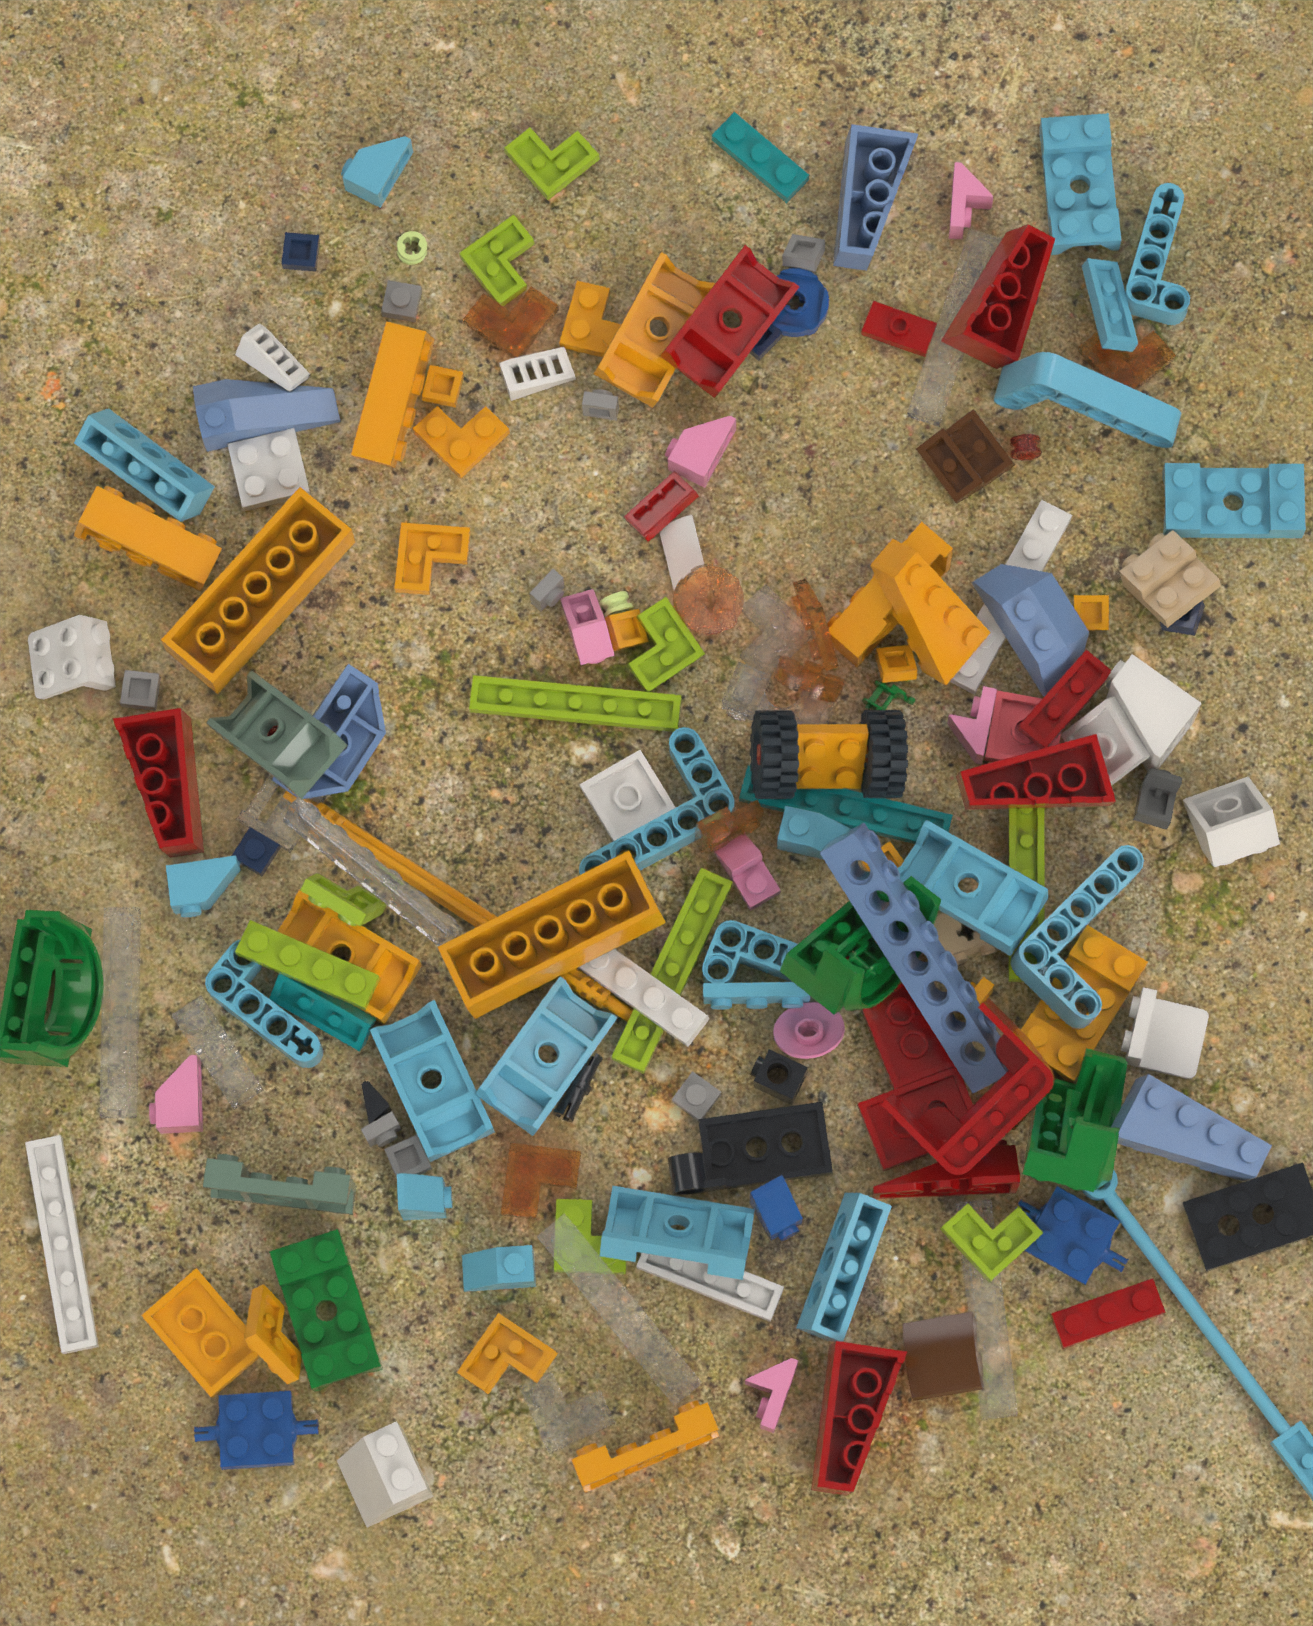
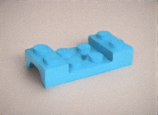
M1109 113L1041 118L1039 131L1049 235L1056 238L1051 255H1058L1076 246L1102 245L1112 251L1119 250L1121 231L1119 211L1116 208ZM1075 180H1083L1088 184L1089 190L1078 194L1071 189L1070 184Z
M1165 463L1162 471L1165 487L1164 535L1174 530L1181 538L1303 537L1306 530L1304 464H1269L1268 468H1200V463ZM1229 495L1237 496L1242 501V507L1236 511L1229 510L1225 507L1223 499Z
M928 820L922 825L916 844L902 865L898 867L902 883L910 876L914 877L941 899L939 911L978 932L981 940L1009 956L1013 954L1048 900L1047 888ZM964 878H973L979 885L975 891L966 893L959 889L958 884Z
M559 976L475 1095L533 1136L612 1027L617 1017L612 1013L593 1008L575 995L566 980ZM544 1045L554 1048L557 1053L556 1061L553 1063L542 1061L538 1054L539 1048Z
M435 1000L427 1003L417 1013L391 1025L377 1026L370 1029L371 1035L429 1162L495 1133L480 1098L475 1095L477 1091ZM437 1071L441 1074L442 1081L437 1088L428 1089L422 1085V1077L426 1072Z
M613 1186L606 1226L602 1232L600 1256L635 1262L637 1252L706 1263L708 1264L707 1274L743 1280L755 1209ZM672 1225H681V1226L685 1227L686 1229H684V1230H676V1229L671 1228V1226H672Z

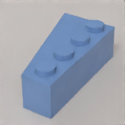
M851 124L845 140L833 266L867 271L918 137L917 133Z
M1150 1074L1135 1080L1111 1126L1120 1128L1118 1144L1146 1154L1151 1153L1167 1158V1160L1196 1166L1199 1169L1240 1181L1257 1177L1272 1147L1267 1142Z

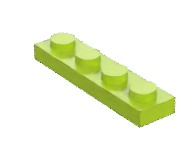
M252 920L249 921L235 950L238 956L366 1010L380 980V976Z

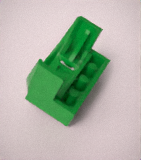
M910 876L903 884L907 891H911L916 896L919 902V909L926 921H930L934 925L941 899L914 877ZM877 891V895L882 901L889 902V897L886 893ZM850 900L786 954L780 969L782 974L833 1015L842 1008L848 1012L871 1008L887 998L901 983L891 964L881 974L876 973L874 977L870 976L868 979H865V970L846 959L848 954L855 950L857 943L869 933L868 928ZM896 921V925L901 931L909 932L905 923ZM874 940L869 941L867 950L878 959L882 956L885 957L878 944ZM915 951V954L918 959L922 952ZM865 954L860 956L870 967L874 964Z
M26 910L24 919H17L0 1013V1060L5 1063L68 1067L70 1056L76 1053L82 1046L98 1019L103 999L104 982L101 960L91 939L92 929L71 919L60 911ZM62 959H78L83 963H63L59 961ZM55 969L54 999L48 1019L44 1023L52 973Z
M1086 1048L1076 1084L1054 1078L1052 1089L1032 1109L1023 1175L1031 1176L1038 1181H1051L1066 1185L1073 1190H1086L1094 1192V1190L1112 1180L1120 1128L1111 1126L1122 1105L1128 1064L1125 1058Z

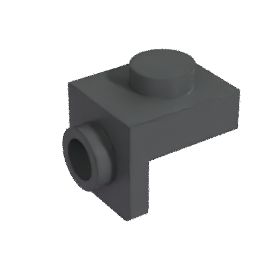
M1150 768L1139 787L1133 820L1167 830L1171 823L1176 793L1182 784V777L1173 775L1166 770Z

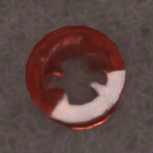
M1022 434L1012 437L1010 439V446L1014 447V449L1010 453L1011 458L1023 461L1040 457L1042 451L1037 447L1041 442L1040 437L1035 434Z

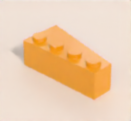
M386 321L351 452L353 457L396 468L397 461H403L407 448V442L404 441L407 429H411L416 413L414 406L423 388L424 374L435 339L426 331Z
M96 486L77 524L74 537L85 541L87 535L95 538L99 543V547L111 553L113 551H120V549L126 551V556L132 562L146 567H151L152 563L159 566L157 571L160 574L196 590H202L222 550L221 547L216 545L217 541L203 533L195 535L185 530L186 526L174 518L168 517L165 520L155 515V510L142 502L133 504L123 499L124 495L112 487L105 486L103 489Z
M921 521L902 544L917 551L942 578L950 570L953 548ZM875 574L865 587H860L849 601L850 605L843 613L838 611L826 625L828 628L826 641L856 667L899 624L894 615L896 611L891 601L886 599Z
M892 538L870 566L886 599L891 601L896 611L894 615L908 636L907 642L911 650L916 652L920 660L918 664L922 672L947 685L991 632L917 551Z

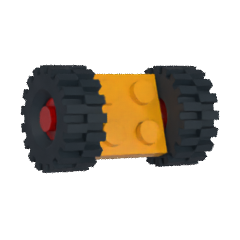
M756 710L751 725L752 734H750V771H752L751 783L753 784L755 798L792 799L795 796L794 792H796V789H860L864 798L902 797L905 791V782H907L906 768H908V745L906 742L908 736L907 731H905L906 722L903 719V713L901 710H864L859 724H797L792 710Z

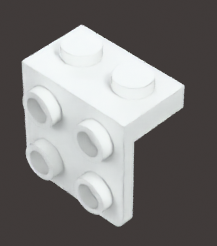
M77 615L32 632L29 635V653L34 691L37 698L48 699L81 686L103 691L116 687L107 621Z
M1143 987L1140 996H1133L1128 1017L1134 1018L1132 1031L1125 1030L1121 1051L1127 1052L1125 1058L1128 1062L1127 1065L1192 1079L1196 1075L1209 1018L1207 1011L1157 999V990Z

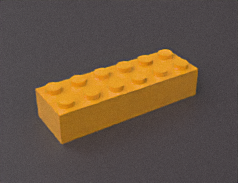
M299 487L165 634L161 642L166 652L215 693L219 694L355 543L352 529Z
M628 850L438 946V950L467 1010L474 1019H477L666 922L633 856Z

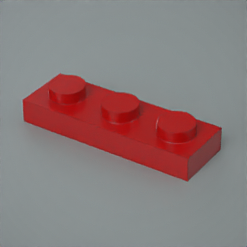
M1086 649L1020 723L1018 730L1040 749L1049 747L1106 683L1112 670Z
M1152 1278L1050 1314L1061 1347L1065 1349L1163 1315L1166 1311Z

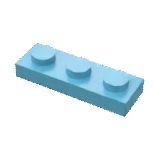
M1087 258L1082 265V270L1101 347L1104 349L1133 352L1138 345V340L1118 262Z
M794 982L703 983V1003L711 1004V1008L717 1010L730 1009L732 1004H746V1008L764 1009L768 1007V1003H782L783 1008L795 1009L803 1007V1003L810 1002V995Z

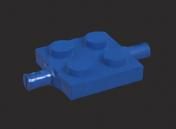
M1058 1186L1049 1201L1040 1210L1020 1199L1018 1206L1030 1212L1024 1211L1043 1232L1038 1239L1024 1250L1025 1252L1086 1285L1093 1270L1102 1262L1120 1272L1123 1271L1125 1266L1115 1262L1113 1259L1126 1265L1129 1259L1110 1250L1111 1239L1120 1223L1119 1220Z
M291 1391L218 1395L219 1416L216 1426L194 1427L195 1442L217 1441L220 1448V1467L222 1470L295 1465L294 1446L297 1435L319 1434L318 1419L296 1420L293 1413Z

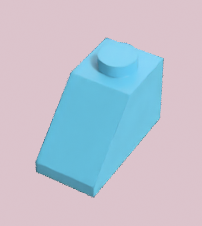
M404 136L359 149L353 159L349 158L343 166L341 176H343L345 190L381 208L413 154L411 139Z
M785 806L777 839V849L823 859L820 855L822 849L830 841L852 829L820 813Z
M236 855L166 865L170 906L173 912L180 914L181 917H195L202 914L201 910L211 909L241 870Z
M406 1173L397 1174L398 1211L404 1221L447 1218L446 1208L453 1207L451 1186L445 1187L443 1177Z
M532 1245L496 1247L462 1255L464 1292L536 1287L535 1260Z

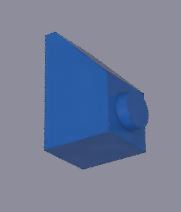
M782 1175L750 1192V1205L755 1209V1214L771 1241L779 1237L780 1241H784L800 1231L797 1226L802 1224L803 1218Z

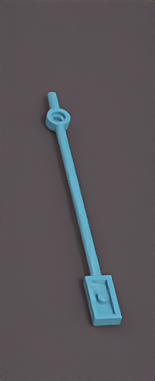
M1113 1170L1112 1180L1104 1184L1103 1188L1094 1190V1192L1082 1190L1092 1200L1105 1201L1275 1429L1279 1437L1270 1443L1313 1501L1312 1434L1302 1421H1299L1292 1427L1287 1423L1115 1192L1118 1184L1116 1172Z

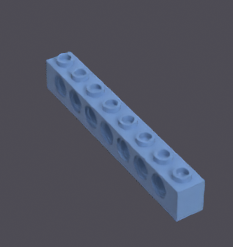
M862 823L830 841L822 849L820 855L971 1092L975 1093L998 1081L1008 1069L1001 1063L996 1054V1045L1000 1038L996 1031V1025L978 1008L980 1004L977 1001L974 987L963 979L958 971L956 959L949 951L944 949L938 939L939 936L935 926L930 921H926L921 913L916 896L905 888L900 880L897 866L891 860H888L881 850L878 836L872 830H869L865 823ZM858 860L866 862L870 872L863 871L858 865ZM877 891L886 893L889 897V902L882 901L878 897ZM896 921L905 923L909 932L901 931L897 927ZM915 951L924 953L928 962L919 960ZM934 981L943 983L947 992L938 990ZM953 1011L963 1014L966 1022L957 1020ZM975 1041L982 1044L985 1052L975 1049L972 1042Z

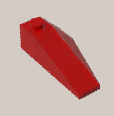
M1000 1140L969 1172L962 1175L951 1174L938 1162L874 1186L872 1198L896 1199L1016 1194L1020 1184L1016 1145H1007L1006 1140Z

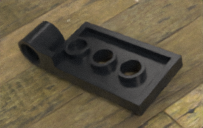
M822 1102L698 1119L703 1153H684L668 1158L673 1195H690L766 1184L781 1175L785 1181L833 1174ZM787 1134L798 1135L802 1139V1147L796 1152L786 1151L781 1143L784 1136ZM752 1139H761L766 1143L767 1151L761 1157H752L746 1150L747 1143Z
M1303 1162L1183 1202L1206 1272L1308 1238H1313V1189ZM1266 1204L1273 1209L1274 1217L1271 1222L1259 1224L1253 1219V1211L1258 1205ZM1233 1216L1239 1221L1240 1226L1237 1233L1226 1236L1219 1231L1218 1224L1223 1217Z

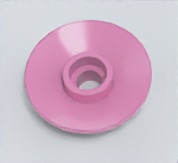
M808 1002L803 1003L801 1008L787 1009L783 1012L774 1025L773 1034L777 1046L784 1053L796 1058L809 1059L823 1056L835 1049L844 1036L845 1026L839 1012L833 1015L820 1003Z

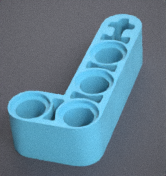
M1173 183L1161 184L1154 192L1125 290L1132 315L1166 325L1181 323L1186 317L1190 304V295L1184 287L1161 280L1184 202L1183 191ZM1165 201L1171 202L1167 215L1161 214ZM1160 230L1166 234V237L1158 239L1153 237L1150 232ZM1146 260L1152 261L1157 265V268L1152 270L1146 269L1141 263ZM1142 291L1148 298L1146 300H1137L1132 296V293ZM1174 300L1181 305V308L1176 310L1170 309L1165 305V302Z
M724 921L717 927L702 966L704 983H732L739 965L743 964L792 982L780 972L786 954L797 943L737 921ZM729 932L736 933L741 938V941L736 946L728 947L722 943V936ZM763 944L768 945L774 950V953L768 959H760L754 953L756 947ZM714 965H723L728 970V974L723 979L718 980L712 978L708 971Z
M240 940L235 941L206 976L205 985L208 993L216 1003L302 1068L315 1067L323 1057V1048L318 1037L250 984L261 970L262 965L251 962L248 965L237 964L238 955H236L235 950ZM228 978L232 980V986L227 992L218 993L214 991L215 984L220 979ZM254 999L260 1002L259 1008L255 1013L245 1014L242 1012V1006L247 1000ZM275 1021L286 1022L287 1029L283 1034L275 1036L269 1033V1028ZM295 1036L304 1046H309L311 1043L313 1052L310 1055L306 1052L301 1055L298 1046L292 1042Z

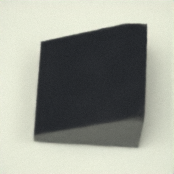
M364 1081L361 1085L370 1124L390 1113L392 1109L370 1082Z

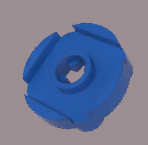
M801 268L785 269L777 277L794 282L799 286L793 296H799V301L804 303L803 307H798L797 310H792L789 305H785L772 324L784 336L802 337L812 335L825 321L828 314V291L814 273Z

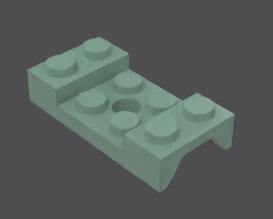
M251 670L247 675L248 695L230 716L213 717L206 723L220 737L238 751L243 752L274 776L282 785L302 799L348 745L335 732ZM277 725V731L267 737L269 730Z
M217 1154V1159L207 1158L203 1188L211 1189V1198L353 1215L357 1186L351 1175L345 1174V1169L324 1167V1172L314 1171L313 1185H308L307 1179L299 1177H287L286 1182L272 1180V1175L257 1172L250 1174L243 1162H238L239 1157L234 1155Z

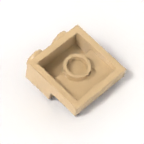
M1174 530L1167 535L1160 533L1154 536L1149 543V549L1140 556L1132 554L1127 557L1122 564V569L1119 571L1123 586L1167 628L1221 587L1219 578L1197 558L1195 550Z

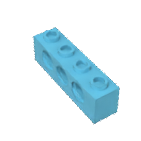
M109 408L88 415L74 444L180 522L200 515L215 486Z
M844 1193L799 1318L797 1329L827 1341H844L891 1210V1205L862 1193Z

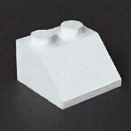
M1249 777L1183 799L1185 809L1201 849L1213 867L1231 864L1237 859L1254 853H1262L1268 848L1280 844L1273 809Z

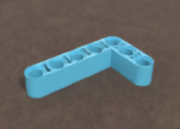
M1038 352L1004 366L1001 370L994 396L996 404L1012 410L1023 409L1049 399L1141 441L1161 448L1173 446L1181 418V411L1050 352Z
M682 727L676 729L669 738L671 759L691 792L693 799L587 855L580 863V875L587 872L593 866H599L617 857L618 853L625 849L631 850L636 854L634 860L641 871L732 820L735 811L733 794L695 730ZM681 741H689L695 746L689 753H681L675 747ZM699 770H705L712 777L705 783H698L692 776ZM715 800H723L729 807L722 813H715L709 806ZM686 816H691L698 821L697 826L690 830L681 828L678 823ZM654 833H661L667 838L666 842L661 846H653L647 840Z
M1124 845L1116 849L1023 941L1011 957V967L1015 974L1072 1028L1081 1029L1088 1026L1100 1013L1102 1001L1097 992L1058 954L1140 872L1144 859L1142 853L1134 846ZM1117 860H1123L1128 863L1130 871L1121 869ZM1094 883L1104 885L1107 889V894L1099 893L1095 889ZM1071 906L1079 907L1083 911L1084 917L1081 918L1074 915L1071 911ZM1047 929L1057 931L1061 941L1051 939ZM1023 953L1033 954L1037 959V964L1027 962ZM1054 977L1060 980L1063 989L1054 988L1050 984L1049 978ZM1075 1003H1083L1088 1008L1089 1015L1078 1012Z

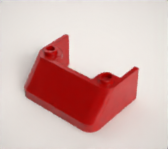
M990 998L985 1000L978 1008L1004 1033L997 1042L996 1054L1008 1071L960 1119L944 1107L930 1108L918 1119L894 1094L881 1104L946 1171L955 1175L969 1172L1049 1093L1054 1085V1073L1034 1044Z

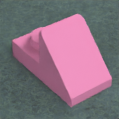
M959 162L954 163L949 239L963 238L964 228H970L972 208L991 209L993 203V195Z
M983 686L981 697L974 696L970 717L977 719L950 714L947 722L952 732L977 764H982L997 692V689Z
M745 833L714 850L715 855L750 911L781 893L780 888L762 861V853Z
M790 1358L745 1380L746 1385L771 1394L770 1399L762 1398L756 1418L762 1419L760 1429L772 1433L775 1432L798 1366V1360Z

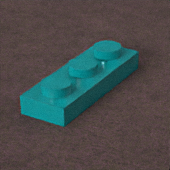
M735 112L712 134V141L785 203H788L809 181L810 175Z
M280 973L269 997L277 1005L359 1052L366 1045L371 1033L370 1029L373 1028L376 1021L375 1017L354 1005Z

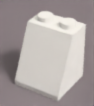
M1132 654L1126 663L1120 660L1108 677L1110 679L1106 684V687L1109 689L1107 698L1116 697L1150 754V757L1142 762L1146 770L1148 771L1150 768L1158 770L1194 723L1201 702Z
M397 1421L364 1436L337 1460L367 1528L433 1497L404 1430Z

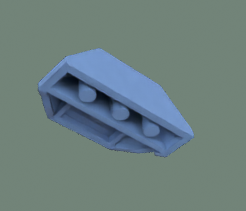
M1000 564L973 581L972 585L1044 697L1084 653L1089 631L1052 573Z
M347 664L312 715L335 732L348 746L302 799L282 785L275 777L271 780L300 800L348 792L386 734L378 683L350 664Z

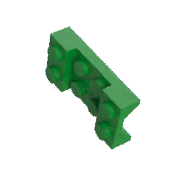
M336 1229L269 1251L302 1353L301 1356L311 1389L316 1392L332 1383L359 1374L383 1370L340 1231ZM323 1302H332L337 1307V1314L330 1321H322L317 1316V1309Z

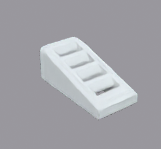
M260 323L242 336L235 355L287 391H292L308 379L310 373Z
M565 347L525 355L499 363L500 372L511 401L576 379ZM552 360H559L563 373L556 374ZM540 364H546L550 376L543 377ZM533 367L537 379L530 380L527 372L528 368ZM520 371L523 382L517 383L514 373Z

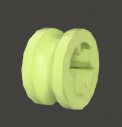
M416 231L403 233L397 241V255L399 259L408 265L418 264L425 259L427 254L425 237ZM412 241L417 242L419 253L415 254L412 251V255L407 254L405 244L409 242L412 245Z
M626 591L611 594L599 602L600 608L606 611L603 614L604 618L634 609L632 603L627 602L629 595Z

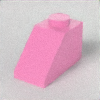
M727 416L684 429L679 439L673 438L666 450L665 456L668 457V470L671 472L675 471L681 477L705 488L736 431V418Z
M591 589L561 598L562 608L580 664H596L608 657L614 656L606 621L594 590Z
M190 1055L155 1092V1103L149 1104L150 1123L156 1124V1129L160 1134L203 1132L201 1060L197 1055Z

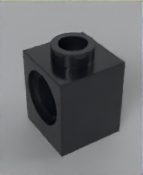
M769 1049L765 1058L761 1056L757 1058L750 1075L755 1077L754 1088L793 1105L808 1074V1067ZM774 1068H781L787 1073L788 1077L783 1083L775 1084L767 1077L769 1071Z

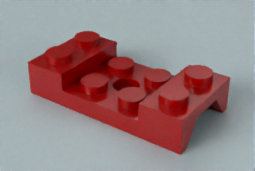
M744 245L660 357L715 398L795 294L799 286L794 282L779 279L757 261L751 248ZM727 311L736 313L740 319L739 327H727L722 320L723 313Z

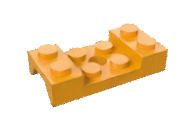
M661 252L593 374L653 408L659 401L676 369L660 357V355L715 283L695 279L676 268L669 257ZM653 320L662 321L667 327V334L662 337L652 334L649 327L650 322Z
M299 889L291 911L277 932L331 955L338 947L348 948L351 951L349 963L380 976L378 985L366 1010H361L375 1017L376 1021L380 1024L385 1025L422 967L420 960L363 926H351L344 923L338 918L337 912L328 907L321 908L314 905L308 900L309 896Z
M1089 925L1083 930L1065 962L1100 996L1102 1001L1100 1013L1088 1026L1076 1029L1066 1024L1041 999L1021 1029L1050 1068L1055 1070L1065 1081L1074 1083L1078 1077L1086 1048L1095 1050L1148 964V961ZM1054 978L1051 985L1056 989H1063L1061 981Z
M695 1400L679 1407V1414L673 1416L677 1429L676 1432L672 1433L670 1428L658 1431L649 1436L651 1442L638 1447L636 1442L617 1449V1456L614 1458H610L605 1445L598 1448L596 1443H592L576 1451L578 1457L571 1460L584 1492H590L718 1438L719 1434L717 1431L719 1429L708 1402L700 1405L699 1401Z

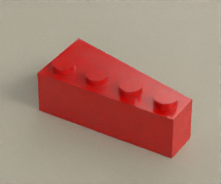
M181 708L113 718L116 730L119 732L123 743L122 746L126 758L129 760L134 773L135 783L144 801L145 810L159 849L170 858L204 853L191 718Z

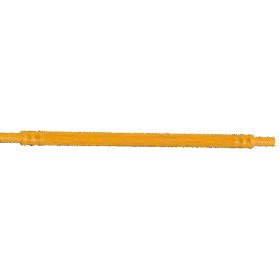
M288 791L284 793L283 798L309 814L311 821L474 927H478L497 917L324 803L320 802L317 804L310 798L300 800ZM577 968L561 976L575 993L598 1008L603 1009L605 1007L628 1022L634 1009L612 996L611 991Z

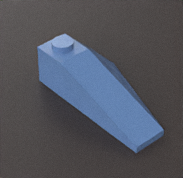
M231 379L193 386L196 413L202 440L207 452L227 448L229 443L291 428L298 432L341 422L333 388L299 385L289 392L277 383Z

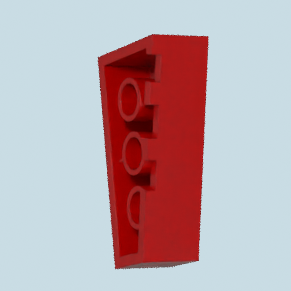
M1029 224L1006 232L941 341L995 369L1018 361L1056 238Z
M1097 734L963 770L956 775L965 810L1111 806L1116 802Z
M835 1341L829 1346L811 1485L812 1491L845 1496L854 1492L907 1351Z

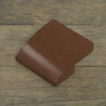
M974 409L948 429L942 428L916 448L956 504L978 492L1015 466V463Z
M973 1312L903 1323L904 1351H907L905 1360L913 1401L984 1389L982 1356L978 1351L977 1324Z

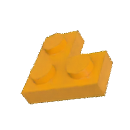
M577 280L560 338V347L603 357L621 325L603 320L610 296V288Z
M438 406L412 428L413 433L460 479L510 434L509 428L486 406L462 428L452 421Z
M401 522L395 592L430 595L433 562L468 565L470 527Z
M262 1284L252 1289L244 1340L247 1346L267 1363L269 1369L288 1385L299 1380L302 1353L281 1332L285 1306Z
M498 1313L457 1373L489 1395L509 1365L535 1383H538L558 1353Z

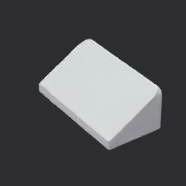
M684 516L670 522L659 533L674 593L708 586V577L693 516Z

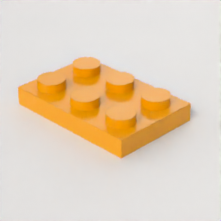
M197 1268L141 1315L211 1398L215 1397L260 1358L255 1351H252L247 1346L244 1340L246 1325Z

